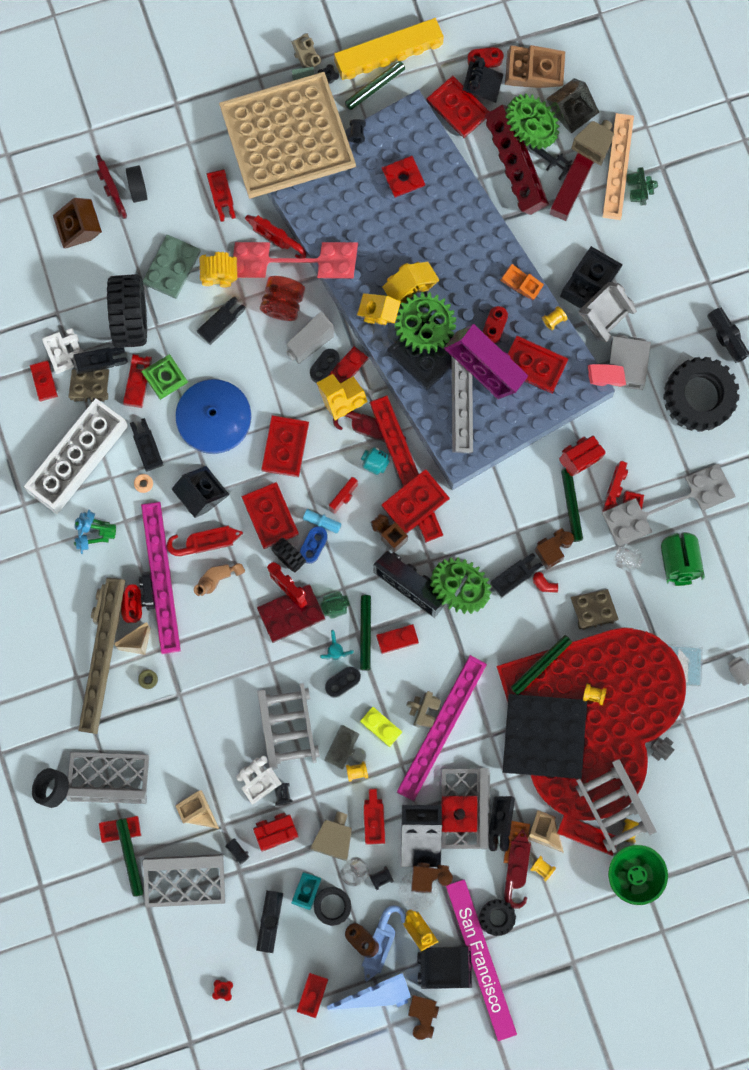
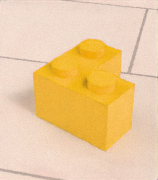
M429 262L405 263L399 267V271L387 279L388 282L382 288L387 296L399 300L401 303H406L407 297L411 298L418 292L428 291L439 281V278Z
M331 374L317 382L324 405L334 420L345 416L347 413L368 402L364 390L354 376L339 383L336 377Z

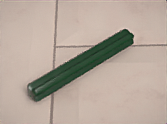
M401 61L395 63L345 101L349 110L355 108L403 72L405 65Z
M565 468L562 469L561 474L571 533L574 536L573 542H580L583 540L574 480Z
M361 595L360 670L369 671L371 669V595Z
M564 635L511 686V690L519 695L572 643V640L567 635Z
M118 819L116 826L132 896L143 895V889L127 819Z

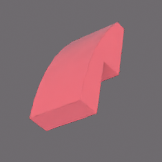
M606 364L588 365L590 384L598 386L609 384L619 387L626 385L623 366Z

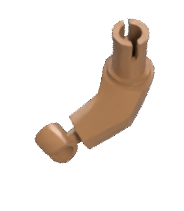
M238 563L232 567H229L228 564L211 567L194 587V593L197 596L212 593L220 580L231 577V572L234 571L236 576L245 573L243 565Z

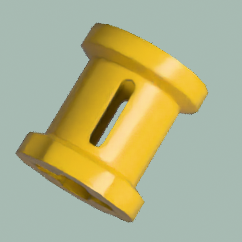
M557 306L549 315H544L542 320L546 327L552 331L557 324L562 321L565 322L567 316Z
M587 684L583 701L590 700L603 705L606 688L599 689Z
M365 761L357 765H346L349 782L352 779L368 778Z
M625 819L622 833L639 825V823ZM635 836L625 841L635 844Z
M541 855L530 868L531 871L541 875L545 882L556 869L555 866L552 867L546 863Z

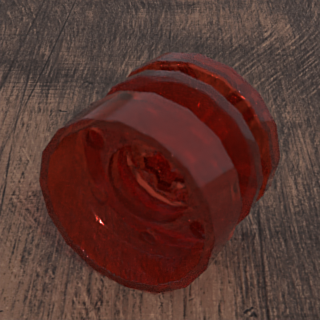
M270 276L265 287L267 294L262 297L263 302L260 304V310L275 319L283 321L297 320L298 311H300L298 303L303 300L305 287L291 278Z

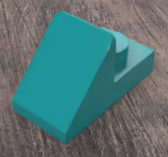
M303 872L291 904L311 910L322 878Z

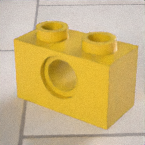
M363 293L357 315L363 317V321L370 324L386 325L387 323H395L401 301L385 295Z

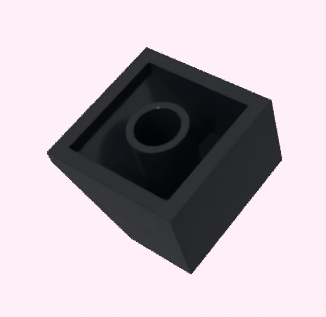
M207 466L182 475L172 488V491L194 518L207 513L230 495Z

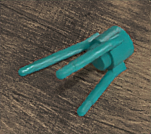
M331 630L332 644L328 647V654L320 655V658L339 660L341 657L353 654L354 651L344 652L343 647L336 643L335 631Z

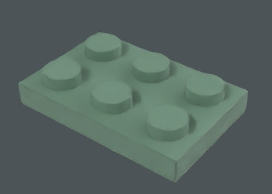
M166 235L143 279V285L177 299L201 252L200 249L170 235Z

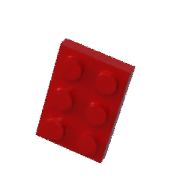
M452 76L427 97L426 101L465 138L486 120L485 114L490 111L471 93L463 91V85Z
M516 336L508 352L510 359L528 375L525 382L553 394L568 362V358L519 336Z
M272 415L261 469L262 472L299 478L309 428L308 421Z
M425 469L381 504V506L391 519L407 534L450 500V498Z
M277 482L241 496L263 549L273 546L281 537L288 540L299 535Z

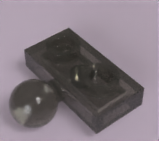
M341 725L324 761L340 769L344 768L349 756L357 764L365 761L366 752L362 748L353 749L360 734Z

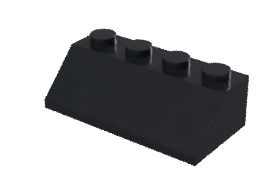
M386 551L373 564V573L435 618L445 604L442 605L443 599H437L438 593L432 592L435 588L430 586L432 580L426 575L421 576L416 572L417 569L413 565L403 563L401 561L402 558L395 552L390 553Z

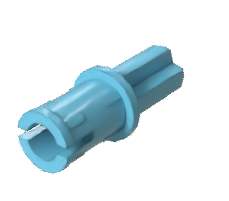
M309 509L304 514V521H308L318 527L334 533H338L341 528V523L327 518L325 514L321 515Z

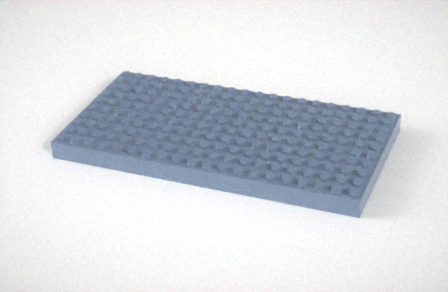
M418 89L364 119L366 122L364 142H350L351 127L345 130L356 167L267 193L296 242L305 249L306 258H318L321 253L322 242H358L354 279L320 278L447 483L454 490L613 397L615 389L609 384L605 386L590 384L588 365L598 363L568 317L565 322L562 321L557 324L552 331L544 324L542 317L549 315L555 310V307H560V305ZM413 156L425 186L394 198L381 168ZM402 174L398 178L401 181H406L408 176ZM429 262L439 281L431 289L423 292L424 296L427 297L429 292H431V298H434L438 294L439 301L445 298L444 305L451 304L448 311H455L452 317H456V322L452 324L456 325V330H451L454 334L472 324L483 332L490 310L493 307L501 306L506 309L508 318L500 340L494 344L503 352L508 354L516 336H519L568 358V362L553 394L524 381L516 393L497 399L472 375L473 453L452 452V368L426 391L387 352V349L402 336L396 335L398 329L394 327L395 323H387L386 325L370 324L364 322V318L357 315L363 293L387 296L382 286L405 263ZM310 263L318 275L319 264ZM511 264L526 275L531 274L544 284L534 300L525 297L500 281ZM421 292L416 293L418 298L421 297ZM422 307L419 309V311L422 313H427L429 311L426 307ZM500 313L495 314L496 317L502 316ZM436 319L440 324L444 323L442 319ZM410 321L407 323L409 327H412L414 324H416L414 321ZM494 330L489 331L490 334L496 333Z

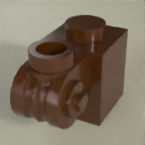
M380 513L375 520L370 522L372 529L381 535V541L392 552H396L408 541V535L396 522L390 525L389 518Z
M561 528L553 533L554 537L550 539L544 538L537 543L538 546H536L535 552L546 570L564 560L565 556L560 550V546L563 548H570L572 546L574 536L571 532L564 531Z
M418 863L417 866H413L411 892L431 894L432 883L435 880H438L441 886L450 885L453 876L449 866L437 865V869L429 868V864Z
M413 995L408 1016L416 1017L420 1020V1025L413 1028V1036L418 1040L432 1039L434 1026H431L433 1018L437 1019L439 1006H436L437 1001Z

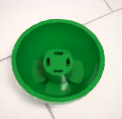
M632 845L623 848L613 857L609 866L608 878L613 892L621 900L632 905H646L654 902L664 892L668 882V870L665 861L655 850L643 845Z

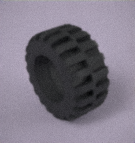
M138 274L109 277L107 281V310L113 346L117 348L144 346L147 343V310L142 277Z
M695 357L679 365L668 377L664 387L666 391L663 394V400H666L665 408L670 410L671 414L669 416L672 420L675 418L679 426L682 427L684 425L687 427V430L692 431L695 429L697 432L712 430L728 420L737 408L736 402L739 401L740 395L737 394L739 384L734 382L736 376L734 373L730 374L728 372L730 368L727 365L723 367L720 365L721 361L717 359L712 361L711 357H704L703 359ZM696 377L704 378L714 385L718 395L717 404L714 408L703 412L690 406L685 397V386L691 379Z

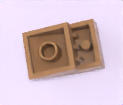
M511 45L507 51L505 85L532 88L563 86L565 51L532 45L529 48Z

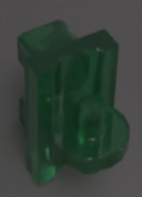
M643 167L638 168L637 172L627 174L628 186L637 185L638 187L636 190H630V202H640L641 206L646 205L648 192L649 195H653L654 189L658 187V182L652 180L651 176H647L645 180Z

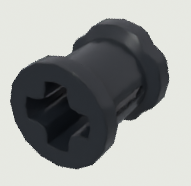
M361 119L351 120L349 122L351 126L349 141L353 143L364 142L366 122Z
M282 783L274 789L277 800L275 806L293 803L288 789L290 783Z
M387 866L375 874H369L376 891L379 890V887L389 882H394Z

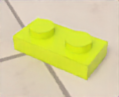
M374 707L360 721L388 747H391L402 734L399 728Z

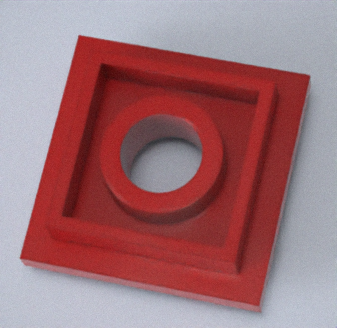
M413 156L381 168L394 198L425 186ZM405 174L408 176V179L401 181L398 177Z
M442 796V832H477L478 796ZM458 809L465 811V817L462 820L455 818V812Z

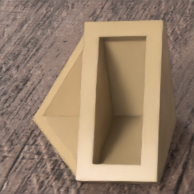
M146 622L114 644L120 651L145 655L151 628Z
M202 790L175 805L183 824L190 823L219 829Z
M537 810L528 840L564 853L560 836L557 834L556 817Z

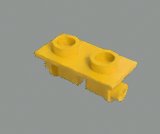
M412 909L408 910L405 922L402 924L420 951L438 943L437 938L420 913Z

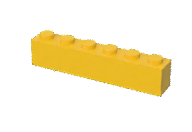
M433 18L334 53V62L342 80L353 79L361 73H370L378 67H387L392 62L403 61L409 56L420 55L429 49H437L443 45L444 36L437 19Z

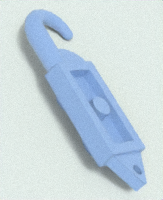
M389 906L381 915L373 936L379 943L378 953L371 958L365 957L362 963L366 982L377 973H381L394 940L395 930L391 925L387 924L391 913L398 912L401 915V922H405V912L399 906Z

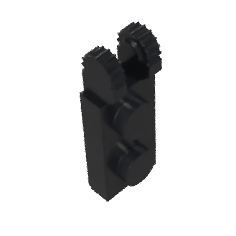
M235 296L197 330V333L209 345L236 322L237 318L246 309L242 304L233 314L229 311L238 301Z
M108 347L74 354L73 360L77 374L127 364L128 359L125 357L113 359V356L123 354L125 349Z
M142 418L141 424L145 432L138 434L134 422H131L130 426L145 471L148 472L164 465L151 429L149 430L145 418Z
M534 553L522 561L519 560L490 582V585L501 599L543 567L541 562L534 565L530 570L525 566L536 557Z
M512 796L494 797L489 828L490 837L488 844L490 851H497L498 844H500L501 851H508L510 843L508 836H510L515 798Z

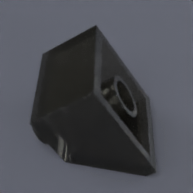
M575 78L546 99L549 106H551L552 112L556 113V118L570 133H573L599 113L586 82Z

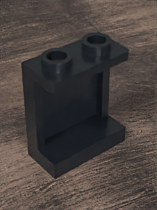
M434 947L417 953L418 964H421V972H418V985H421V989L472 988L471 947Z

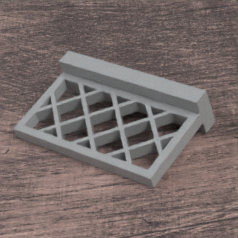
M70 752L67 801L146 804L149 755ZM75 758H83L87 762L79 770L74 766ZM97 759H103L107 764L98 771L92 763ZM117 759H122L126 765L117 771L112 763ZM136 760H144V767L137 772L132 767V764ZM91 766L96 773L87 780L82 772ZM110 766L115 774L109 780H106L101 773ZM130 767L135 775L126 781L121 773ZM80 775L85 783L80 787H72L73 779ZM99 775L105 783L100 787H94L90 782ZM119 776L124 784L120 788H114L110 783ZM139 777L143 782L142 789H134L130 783Z
M488 768L442 769V796H448L451 792L456 796H460L454 789L463 782L469 788L463 796H467L471 791L478 796L477 833L473 832L477 836V844H468L464 840L470 832H465L462 836L454 832L459 839L454 845H446V836L450 832H442L441 849L489 850L490 770ZM446 774H455L459 780L451 787L446 782ZM469 774H477V782L470 787L464 779ZM455 812L459 820H462L465 817V814L461 817L457 812Z
M224 854L143 859L145 907L225 904ZM200 868L208 869L205 872H203ZM211 868H220V876L214 882L206 873ZM180 869H188V870L184 873V872H182ZM191 869H197L202 874L195 883L186 875ZM160 870H168V871L164 874V873L161 872ZM171 870H177L182 875L176 883H173L166 876ZM148 871H157L162 876L156 884L149 880ZM203 876L212 883L206 892L197 885ZM183 877L192 884L186 893L177 886ZM163 878L172 885L166 894L157 887ZM213 886L220 890L221 899H212L207 895ZM193 887L203 894L198 900H192L187 895ZM154 888L163 896L159 902H150L149 894ZM173 888H176L183 895L178 901H172L167 896ZM185 897L189 901H182V899ZM165 898L169 902H162V900Z

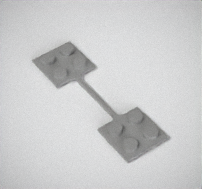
M719 463L685 477L691 493L649 512H644L635 498L602 512L618 547L652 533L647 522V516L686 499L695 498L701 510L704 511L736 497Z

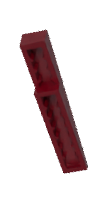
M577 153L550 209V215L567 221L594 164L592 160Z

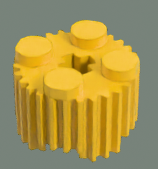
M215 252L214 256L206 257L205 254L199 257L200 281L203 286L220 284V287L226 288L231 287V283L237 280V257H230L227 252Z

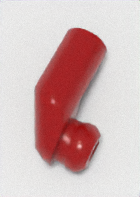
M542 572L534 574L533 583L539 591L558 593V583H548Z

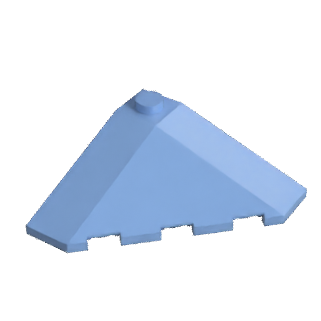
M401 973L357 994L327 1006V1009H349L394 1004L400 1007L407 1004V999L411 996L404 975Z

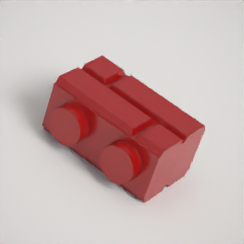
M592 435L589 438L584 436L576 442L577 445L574 447L569 445L562 450L563 454L559 461L566 467L570 476L573 477L600 461L606 454V451L599 445L595 436Z
M284 812L274 816L275 820L271 822L263 820L256 823V827L253 830L261 852L299 838L290 814L286 815Z

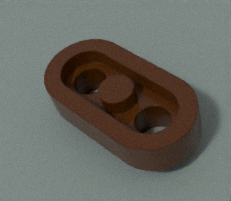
M352 923L346 928L345 937L347 941L362 956L371 958L378 953V941L362 925ZM356 930V934L352 936L353 931Z

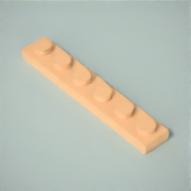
M618 113L615 115L614 137L611 144L602 218L621 220L634 120L633 115Z

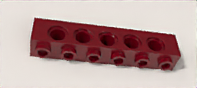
M502 104L485 114L486 126L493 135L492 141L498 148L500 161L504 163L505 174L511 181V190L518 199L519 209L523 213L532 215L548 206L549 203L524 140L520 142L519 136L514 137L516 132L509 130L512 126L507 124L509 119L505 117L508 114L505 111L508 106Z

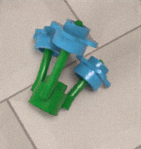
M89 509L87 513H80L79 518L75 520L74 524L75 529L78 530V538H75L74 542L76 549H80V553L83 554V550L89 549L88 544L108 543L109 539H115L116 524L94 519L95 513L90 512ZM90 528L98 529V536H102V538L87 540V535H83V533H88Z

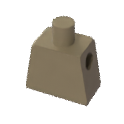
M603 120L600 125L595 121H591L574 138L571 149L601 166L614 137V132L610 130L612 123L608 120Z
M337 811L333 822L325 820L311 846V850L347 861L352 828L345 826L348 815Z

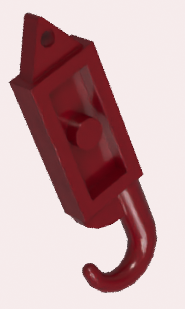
M97 155L95 157L99 170L96 172L100 181L104 180L106 186H103L107 197H112L121 218L126 219V210L105 161H102L100 155Z
M354 411L345 415V417L352 419V428L356 433L385 442L374 417ZM333 418L334 426L342 430L343 428L338 424V419L334 420Z
M524 829L518 833L514 840H511L504 890V900L507 903L509 902L514 909L522 908L528 899L524 897L520 903L512 901L513 889L522 888L527 878L531 842L528 841Z

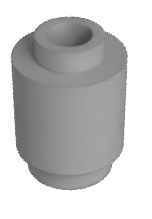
M739 656L728 663L729 671L738 685L742 684L745 686L749 684V664L746 659L743 660Z

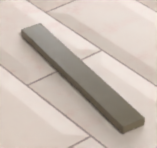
M106 578L78 729L80 732L98 733L126 581L123 579Z

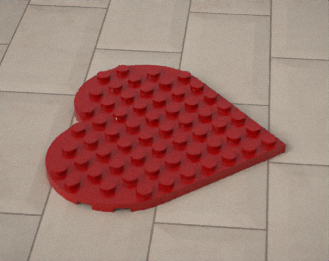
M618 628L572 642L519 695L583 700L587 684L599 689L606 688L603 705L587 700L581 781L584 785L612 771L611 768L614 767L612 762L620 759L634 789L639 794L645 782L648 768L645 743L663 735L679 717L686 696V679L679 658L672 648L659 637L647 631L634 628ZM548 650L496 666L507 702L508 695L515 694L511 690V686ZM531 775L537 792L554 810L577 820H596L585 796L580 797L575 787L578 785L576 781L578 779ZM614 778L587 793L593 803L621 789L620 786L623 783L620 778ZM623 796L597 809V812L601 819L608 818L624 810L632 803L630 796Z

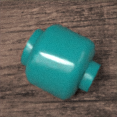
M372 447L370 451L365 450L361 457V460H363L362 467L375 475L380 474V472L383 474L390 462L388 454L376 447Z

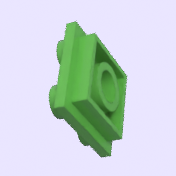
M170 354L141 371L160 400L188 383ZM162 372H167L170 375L169 381L161 378Z

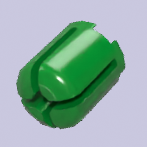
M682 532L681 538L678 533L670 534L661 543L667 584L675 582V586L691 585L692 580L700 577L701 580L705 578L698 538L688 532Z

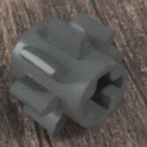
M659 737L650 747L654 751L651 756L658 761L661 758L666 761L675 750L671 747L674 742L668 737L664 738V740Z

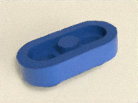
M322 527L312 528L300 549V553L305 558L307 564H312L318 560L327 542L328 535ZM320 535L322 538L321 540H315V536ZM312 552L313 556L307 557L306 553Z

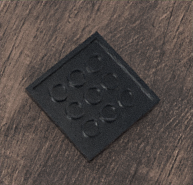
M509 694L502 773L582 779L588 701Z

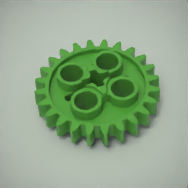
M525 93L523 96L520 94L518 97H514L507 105L508 108L505 111L508 114L505 117L509 119L507 124L512 126L509 130L515 131L514 137L519 136V141L522 142L524 140L526 146L531 144L532 149L536 146L539 150L542 147L546 149L558 138L557 135L560 133L557 130L560 125L556 124L558 119L553 117L556 113L550 112L551 106L546 107L545 101L541 103L540 97L534 99L533 94L529 97Z
M421 292V297L418 298L414 294L413 300L407 297V304L401 303L402 309H399L397 313L400 316L396 317L395 321L397 323H395L394 327L398 329L396 335H402L400 342L406 340L405 347L407 348L412 345L413 352L416 348H419L420 353L423 352V349H426L429 354L430 348L437 352L438 345L444 348V342L448 343L450 341L449 337L454 336V332L451 330H456V325L452 324L456 322V317H452L455 311H448L451 304L444 305L445 298L439 301L438 294L431 298V292H429L427 297ZM422 307H426L429 311L427 313H422L419 311V309ZM436 310L437 312L430 317L431 313ZM442 319L444 323L439 325L436 324L434 320ZM410 321H414L417 325L415 327H409L407 323ZM430 333L432 337L425 339L422 334Z
M450 557L448 561L444 559L442 563L439 562L430 578L432 580L430 586L435 587L432 592L439 594L437 599H443L442 605L449 604V610L454 607L456 613L459 609L462 610L463 614L467 610L470 614L474 610L479 612L487 604L492 593L489 590L491 585L487 584L489 578H483L485 572L480 573L478 571L480 567L474 568L473 562L467 564L466 559L460 562L459 557L455 561ZM465 575H467V578H466L465 582L463 583V585H462V587H461V589H460V592L458 593V595H457V597H456V596H455V593H456L457 589L459 588V586H460V584H461V582H462V579L464 578Z

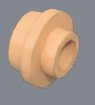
M140 474L134 480V487L140 493H147L153 487V480L147 474ZM142 481L147 482L145 487L140 486Z

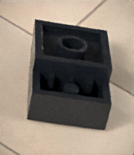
M591 246L564 286L560 297L581 309L608 282L613 283L623 264Z

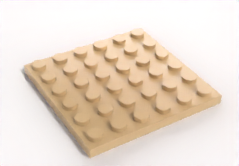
M325 72L219 103L249 199L356 167Z

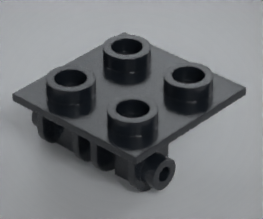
M481 57L475 60V62L470 61L462 90L496 103L503 73L485 67V60Z

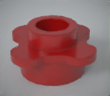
M216 980L213 984L215 986L214 993L212 994L213 999L230 1001L232 999L231 989L233 988V983L231 981L221 982Z

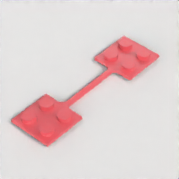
M235 242L233 256L237 257V278H265L267 265L270 262L318 263L317 278L354 279L358 242H322L321 253L318 258H270V242Z

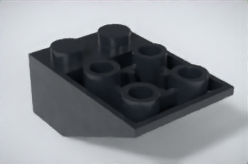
M402 805L401 867L417 866L418 863L429 864V867L441 865L442 805Z

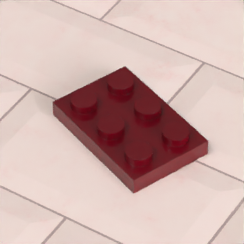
M310 584L302 587L306 593L305 599L307 605L303 608H300L287 594L257 607L272 643L326 620Z

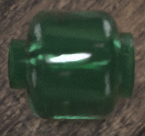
M340 591L323 596V601L320 602L324 615L331 619L345 615L347 607L350 606L347 595L343 596Z

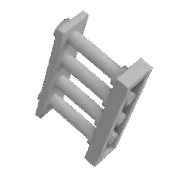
M304 683L300 684L301 691L270 696V694L266 695L265 690L257 691L269 768L271 767L272 770L278 769L277 764H281V761L312 756L313 763H317L316 758L320 757L318 745L314 746L307 706L310 694L309 688H304ZM297 699L303 700L304 710L278 715L269 714L268 706H272L274 703ZM301 718L306 719V730L282 734L272 733L271 726L275 725V723ZM309 737L310 749L281 754L275 752L274 745L278 744V742Z
M620 759L612 762L614 765L611 768L612 771L584 785L581 779L576 780L578 785L575 786L580 797L585 796L606 838L603 840L608 851L612 850L613 853L617 852L615 845L641 832H648L649 835L657 832ZM614 778L621 779L623 783L620 786L621 789L592 803L587 793L588 791ZM623 796H630L633 802L629 804L630 807L601 820L597 809ZM632 814H639L642 820L639 822V825L610 838L606 827Z

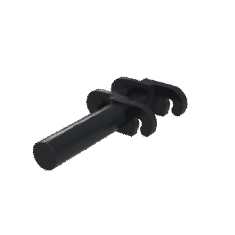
M531 144L529 146L532 151L550 163L546 168L547 171L556 165L563 170L558 178L559 180L567 174L569 166H572V160H566L563 157V153L558 155L556 159L542 148L539 150L536 146L532 149ZM561 160L566 166L563 167L558 162Z

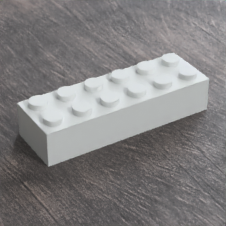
M95 398L24 486L26 491L54 513L58 514L127 429L126 420Z

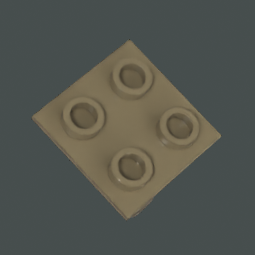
M72 369L68 396L70 400H74V402L84 401V398L85 402H88V398H90L91 402L94 401V398L102 402L108 400L109 369L77 374L76 369Z
M608 589L571 597L578 618L579 629L586 630V628H591L592 626L596 628L597 625L614 624V621L619 620Z

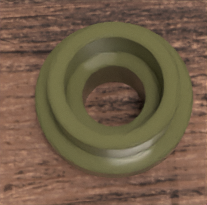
M144 670L140 673L138 682L142 688L152 689L156 686L158 677L154 671ZM148 676L152 678L150 683L145 682V678Z

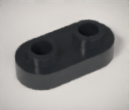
M326 349L322 352L310 368V378L312 381L317 383L330 375L340 361L339 353L334 349ZM329 357L334 359L332 362L327 361ZM321 372L323 375L318 377L316 373Z
M150 571L142 572V576L139 577L140 588L144 589V595H141L142 607L152 610L155 609L151 574Z
M347 667L330 678L325 684L327 695L332 698H338L358 685L361 679L359 670L355 667ZM350 674L355 676L352 681L347 679ZM337 685L339 689L334 692L331 690V687Z

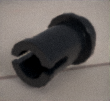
M235 838L226 844L225 847L235 857L236 863L239 862L241 865L249 859V852H245Z

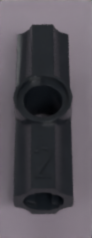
M722 307L709 313L707 317L716 331L719 343L726 347L734 362L739 363L749 357V351L741 340L738 327L730 322Z
M266 890L256 951L274 952L284 893ZM268 916L275 918V925L268 928L264 924Z

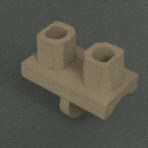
M308 33L291 41L296 52L294 56L299 59L302 68H314L320 64L321 58L316 54L313 47L314 42L312 38H309Z
M427 691L424 694L421 705H419L421 698L415 696L414 702H407L406 706L411 708L409 715L415 716L418 710L413 726L418 728L420 726L429 728L433 726L435 717L427 715L426 712L428 708L437 711L441 700L432 696V692Z

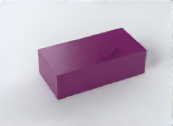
M474 324L457 331L444 347L452 357L497 399L516 393L528 377L510 359L506 352H503Z

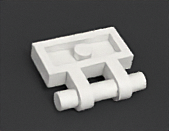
M72 328L66 330L67 337L62 338L60 332L42 339L56 374L73 368V355L84 352L80 348L79 338L77 334H74ZM69 344L73 349V352L70 353L66 349V345Z
M265 756L254 759L250 766L242 768L236 776L238 781L244 780L246 783L242 790L252 805L282 784L271 767L267 770L264 769V764L267 763ZM254 772L257 774L256 778L252 776Z

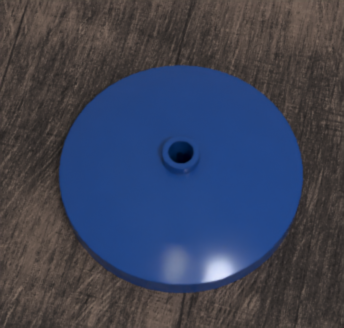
M211 379L194 384L182 395L176 408V424L181 437L190 447L203 453L219 454L235 448L244 440L250 429L252 416L249 402L238 387L227 381ZM216 412L214 416L209 415L210 413Z

